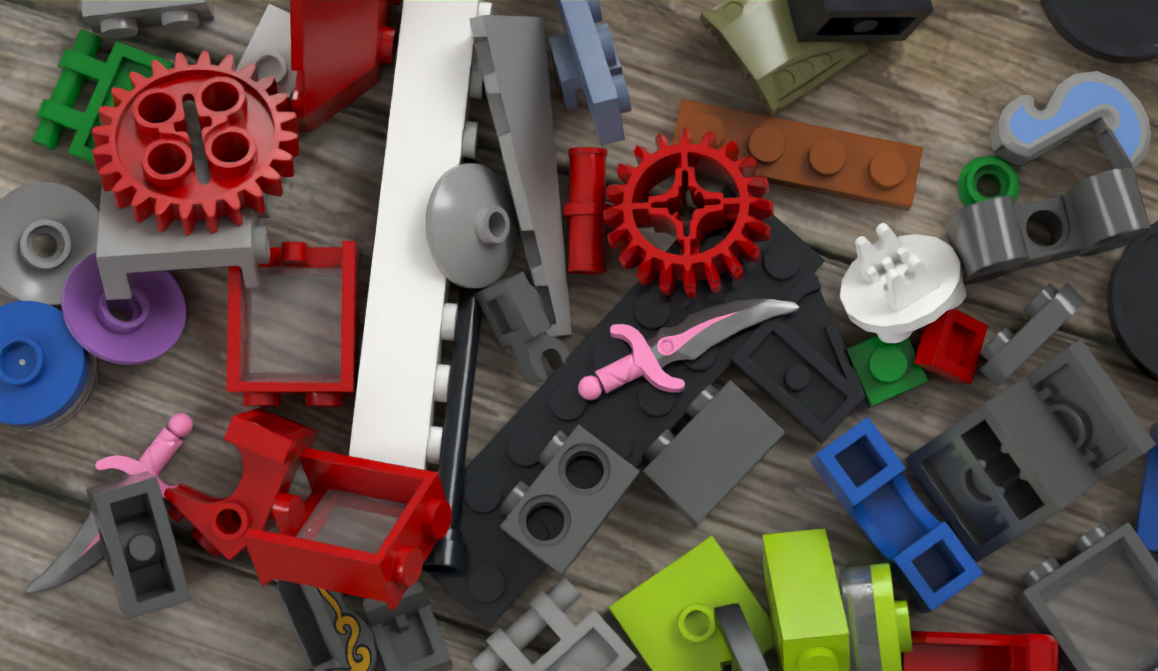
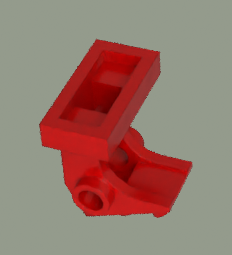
M264 407L233 415L224 440L237 446L244 465L241 481L234 493L229 497L222 498L209 495L184 483H180L174 489H165L163 494L174 505L168 511L169 516L178 523L183 518L188 519L195 526L191 531L193 537L210 554L216 557L223 554L228 560L241 555L248 550L243 536L249 528L270 531L276 525L272 510L273 501L278 493H289L301 463L299 455L304 448L312 449L319 431Z

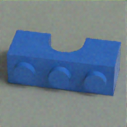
M869 417L823 448L810 460V463L884 563H890L892 575L921 614L932 612L984 574L945 521H938L918 499L905 478L903 471L906 467Z

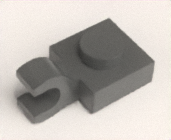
M523 271L496 281L474 293L501 348L512 346L518 359L520 373L526 382L534 384L548 378L546 370L541 364L542 354L548 358L553 370H557L562 363L566 365L565 360L569 357L570 352L561 340L549 337L543 333L550 329L551 325L543 311L544 306L541 296L530 285Z

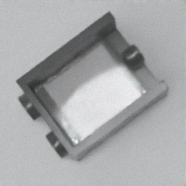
M1103 522L1073 542L1080 551L1078 555L1061 566L1052 556L1022 576L1028 588L1014 596L1017 602L1019 601L1041 634L1052 635L1059 642L1058 660L1066 671H1158V563L1129 522L1114 531H1111L1107 523Z

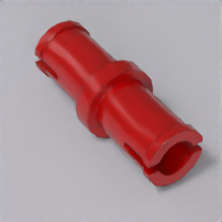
M575 147L568 150V157H570L569 203L563 204V218L569 219L567 273L598 275L606 273L605 221L603 219V211L611 207V204L605 203L606 156L608 151L605 148Z

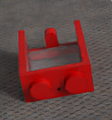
M342 241V247H309L305 242H282L281 247H270V263L259 264V287L245 288L241 267L228 266L226 392L234 396H243L244 407H281V396H306V407L337 408L343 407V396H356L358 382L359 266L361 249L355 241Z
M304 448L299 458L312 491L305 503L303 504L302 498L298 495L278 493L273 501L272 510L281 534L249 528L243 536L262 587L273 579H279L386 602L388 609L395 610L409 586L414 585L419 579L425 560L437 541L447 534L451 524L452 510L449 502L446 500L438 472Z

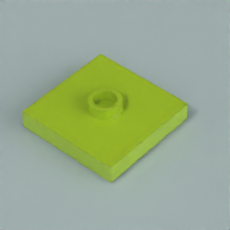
M713 536L704 540L608 607L651 671H721L720 662L732 660V657L720 630L715 626L714 608L739 603L762 655L775 647L770 618Z

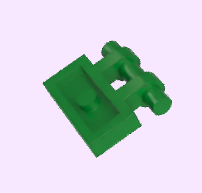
M80 29L72 49H64L57 65L62 72L50 100L43 99L36 117L40 119V123L32 142L43 148L55 151L63 130L74 132L76 134L68 154L76 160L96 167L92 150L96 148L92 128L102 126L98 113L99 107H114L111 94L112 88L131 91L132 86L129 73L134 71L145 78L153 76L151 61L155 59L167 70L175 68L173 62L118 41L115 42L106 63L97 60L95 56L101 45L102 38L94 33ZM85 80L97 83V86L85 113L73 109Z

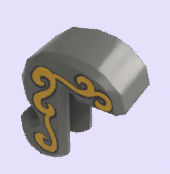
M278 579L275 587L276 593L309 666V669L304 671H374L378 661L375 636L366 620L344 603L343 597L349 594Z

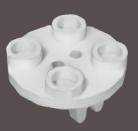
M881 223L876 228L878 235L876 243L871 244L864 236L856 239L855 245L858 258L851 263L842 278L840 299L851 322L867 332L877 333L878 338L885 343H898L907 339L914 330L934 322L947 310L958 307L966 297V288L963 283L964 271L953 247L939 238L919 234L897 237L886 223Z

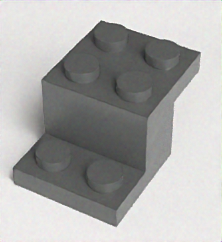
M1080 339L905 459L973 558L978 562L1064 509L1099 481L1140 457L1154 447L1156 443L1086 344Z

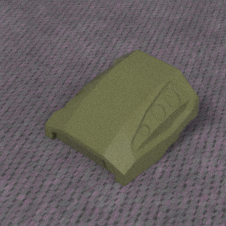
M726 0L711 10H704L700 14L702 24L706 29L711 27V34L714 37L717 36L721 48L727 52L730 59L733 57L744 72V79L746 81L749 79L752 83L756 96L762 103L765 102L764 108L770 117L819 89L869 53L863 41L798 42L787 0Z

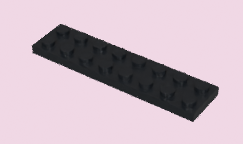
M728 185L721 191L724 198L737 197ZM775 215L761 220L771 228L770 239L762 242L752 241L761 252V258L758 263L748 262L739 258L738 261L743 268L744 277L740 281H736L726 271L719 274L722 290L718 293L712 292L707 279L697 281L698 292L694 298L686 296L683 281H677L675 289L670 295L662 294L659 287L660 274L646 286L637 282L565 360L566 365L562 363L464 469L457 530L463 533L462 543L468 546L465 573L457 576L430 575L489 630L547 567L501 531L500 525L507 517L498 510L521 480L530 487L544 470L545 466L538 461V458L552 438L560 430L570 436L579 424L635 468H638L645 460L642 457L643 453L666 429L671 431L687 414L685 412L687 407L707 386L713 385L732 365L730 358L763 322L735 333L712 346L695 360H677L664 366L662 370L666 374L684 381L685 388L682 392L670 393L662 391L641 376L607 394L602 391L597 399L587 400L579 394L578 384L580 380L590 375L596 377L595 371L633 353L632 348L627 342L622 339L613 338L610 335V327L613 324L632 326L647 341L656 336L661 327L677 326L684 322L688 315L707 307L747 299L766 298L784 300L810 270L815 274L825 260ZM728 223L727 229L713 231L707 235L702 242L701 253L715 247L725 239L735 223ZM690 225L686 229L687 237L690 235ZM678 240L665 252L680 255ZM579 456L568 464L566 477L576 488L590 489L601 481L603 469L601 464L593 457ZM551 506L536 508L531 512L527 520L529 533L534 538L542 541L556 538L564 527L562 514Z

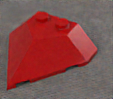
M290 0L291 70L297 71L292 96V112H296L299 131L313 132L380 82L383 63L392 65L396 52L397 28L389 27L392 5L401 6L403 0Z

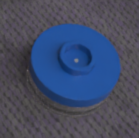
M16 301L0 306V422L25 432L49 431L68 423L83 410L94 392L98 378V357L91 354L76 341L65 323L63 313L58 309L37 301Z

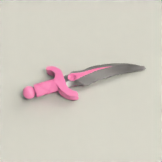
M766 298L731 301L707 307L690 314L684 322L677 326L661 327L657 335L647 341L634 327L625 324H613L610 327V335L613 338L622 339L627 342L632 348L633 353L595 371L596 377L590 375L581 379L578 384L579 394L587 400L597 399L602 391L607 394L641 376L662 391L670 393L682 392L685 388L684 381L666 374L662 370L664 366L677 360H695L712 346L735 333L770 318L796 312L799 306L791 301Z
M185 413L174 414L168 422V428H162L139 460L123 455L108 456L97 461L95 468L98 470L108 468L120 469L125 472L123 478L148 471L157 476L162 497H165L163 495L165 489H174L178 485H169L163 482L158 475L184 442L180 437H185L191 433L193 429L192 419ZM92 510L71 543L45 572L27 586V592L35 594L65 584L90 569L105 556Z

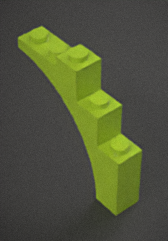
M826 529L762 535L764 585L771 618L778 671H850L849 629Z

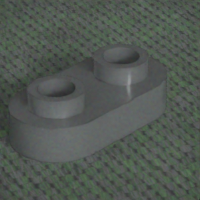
M1049 283L1023 308L1031 318L1015 334L1005 326L979 352L987 360L979 371L996 387H999L1086 300L1068 283L1059 291Z

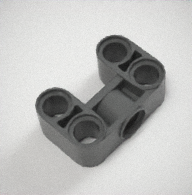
M1133 167L1114 169L1090 176L1078 182L1066 194L1016 207L1012 196H1002L980 201L961 208L945 223L949 244L953 247L963 267L964 285L992 280L1013 271L1075 256L1085 257L1112 251L1129 245L1151 229ZM1028 220L1042 222L1048 227L1051 233L1050 246H1040L1030 240L1026 230Z

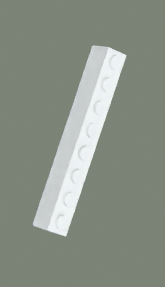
M403 0L349 456L429 470V464L439 465L444 427L434 426L436 402L447 403L451 365L441 364L443 340L454 341L458 304L448 303L450 280L439 270L432 257L426 234V213L430 195L440 177L452 167L464 164V158L475 159L479 122L469 121L471 98L482 99L484 83L479 63L476 61L469 19L482 15H492L493 4L483 2V0Z

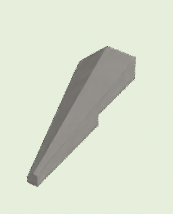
M482 15L470 18L471 36L501 149L503 170L509 193L513 200L533 287L541 296L544 306L543 311L551 325V328L546 330L545 334L557 339L572 336L544 18Z

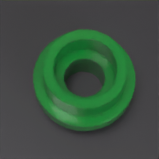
M989 155L977 157L963 168L958 177L957 193L964 207L992 199L984 197L978 192L977 181L982 178H989L996 183L998 193L992 198L1012 196L1015 203L1019 195V177L1011 164L1000 157Z

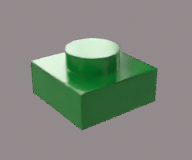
M877 335L845 350L850 365L855 369L865 393L864 399L869 409L928 382L923 368L914 363L916 353L909 338L898 343H885Z

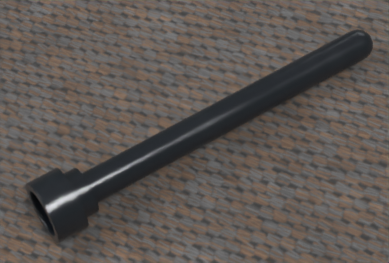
M461 287L438 471L446 500L451 506L452 519L447 534L437 541L425 560L421 571L434 575L457 576L464 574L466 569L468 546L462 543L463 533L458 531L457 527L483 312L474 293L482 288Z

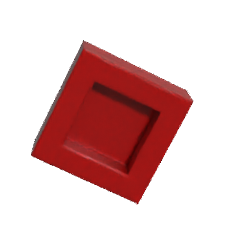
M955 308L947 310L937 320L925 325L914 363L951 382L972 385L980 357L979 352L982 349L988 325Z

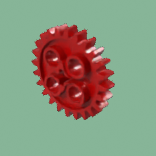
M202 51L197 64L188 65L184 55L176 53L175 68L167 70L155 59L151 61L153 76L145 78L134 71L129 73L132 86L131 91L112 88L111 94L114 107L101 106L98 109L102 126L92 128V135L96 146L92 153L104 191L113 192L115 204L119 210L131 205L135 221L138 223L143 222L154 213L160 232H164L174 220H181L184 234L190 236L196 221L205 220L208 229L214 234L218 232L219 218L226 215L237 226L243 225L241 209L246 206L258 213H264L266 210L263 193L281 197L283 194L281 177H294L293 157L300 156L296 112H291L288 93H277L276 79L273 76L259 80L257 66L253 62L238 72L235 68L234 56L228 54L219 66L211 65L208 51ZM187 100H192L196 104L208 164L210 182L203 185L197 179L183 104Z

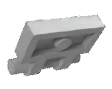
M564 577L549 592L545 593L541 589L528 601L531 608L507 630L503 632L498 628L485 640L489 646L473 659L471 663L478 671H499L505 665L512 671H622L637 656L595 609L576 626L567 618L563 612L580 598L581 594ZM549 626L561 640L532 665L521 650Z

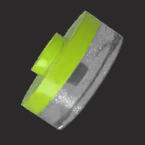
M890 563L840 568L841 581L838 586L849 629L850 671H902L900 653L913 651L907 600L894 601Z

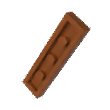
M681 99L672 145L680 144L679 134L683 128L690 130L693 144H700L702 136L710 130L716 135V150H719L725 143L733 139V141L738 143L740 151L737 160L753 156L757 161L758 167L754 176L766 177L768 183L909 211L912 207L923 147Z

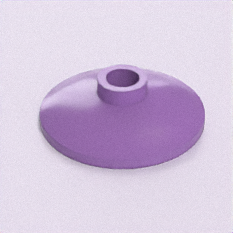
M93 253L81 260L73 268L63 287L61 307L70 333L82 347L105 361L122 365H138L151 362L167 353L177 342L183 331L186 320V303L177 280L168 270L134 272L132 299L107 300L96 260V253ZM109 310H121L126 314L128 322L114 318Z

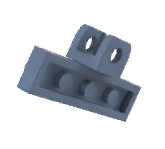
M555 0L565 34L549 37L548 43L556 81L565 110L567 112L578 109L575 89L583 88L600 146L625 140L621 114L632 111L631 102L608 24L604 23L595 26V23L602 21L599 0Z

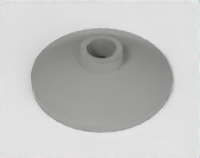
M460 164L446 171L435 184L427 206L426 234L428 245L439 270L452 283L463 288H483L493 284L508 268L516 246L517 219L512 197L502 179L494 171L481 164Z
M53 182L27 184L6 194L0 200V288L19 301H37L50 306L61 305L63 287L70 272L81 260L96 253L99 211L96 206L77 190ZM39 236L51 238L56 246L54 255L48 258L37 256L32 248L33 240Z

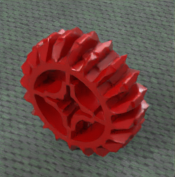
M683 128L679 134L680 144L669 146L667 137L664 134L658 133L655 137L658 151L650 154L646 148L636 145L633 153L638 166L634 167L629 164L619 163L616 172L624 184L608 185L606 190L607 198L615 205L603 211V219L606 225L614 227L607 235L610 247L612 249H623L618 257L623 269L627 270L639 266L636 276L640 284L646 286L660 274L659 287L662 294L670 295L674 291L677 281H683L686 296L694 298L698 292L697 281L707 279L712 292L718 293L721 291L722 285L719 274L724 271L732 279L740 281L744 277V272L738 261L739 258L748 262L758 263L761 258V252L752 241L762 242L770 239L771 228L761 220L773 216L774 208L772 201L762 198L770 190L769 183L766 177L754 176L758 167L757 161L753 156L737 160L740 151L738 143L733 141V139L725 143L719 150H716V135L710 130L702 136L700 144H693L690 130ZM697 172L720 179L733 190L737 197L724 198L722 192H708L698 185ZM675 175L674 184L670 190L661 195L649 196L648 202L643 203L647 195L657 184ZM690 190L693 205H696L697 210L693 212V220L689 221L690 235L687 237L683 221L680 220V216L684 213V206L687 205V191ZM728 223H735L725 239L715 247L701 253L702 242L707 235L713 231L727 229ZM653 227L655 233H667L676 237L680 247V255L667 253L656 248L643 237L639 228Z

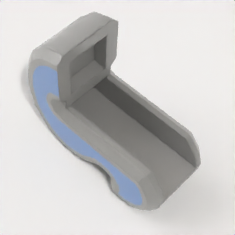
M1093 71L1073 74L1059 84L1048 97L1042 110H1037L1034 107V98L1031 95L1019 96L1010 102L997 117L991 129L990 137L991 147L998 157L1011 165L1022 167L1091 128L1113 169L1133 167L1135 169L1147 156L1151 130L1148 116L1141 102L1127 86L1117 78Z

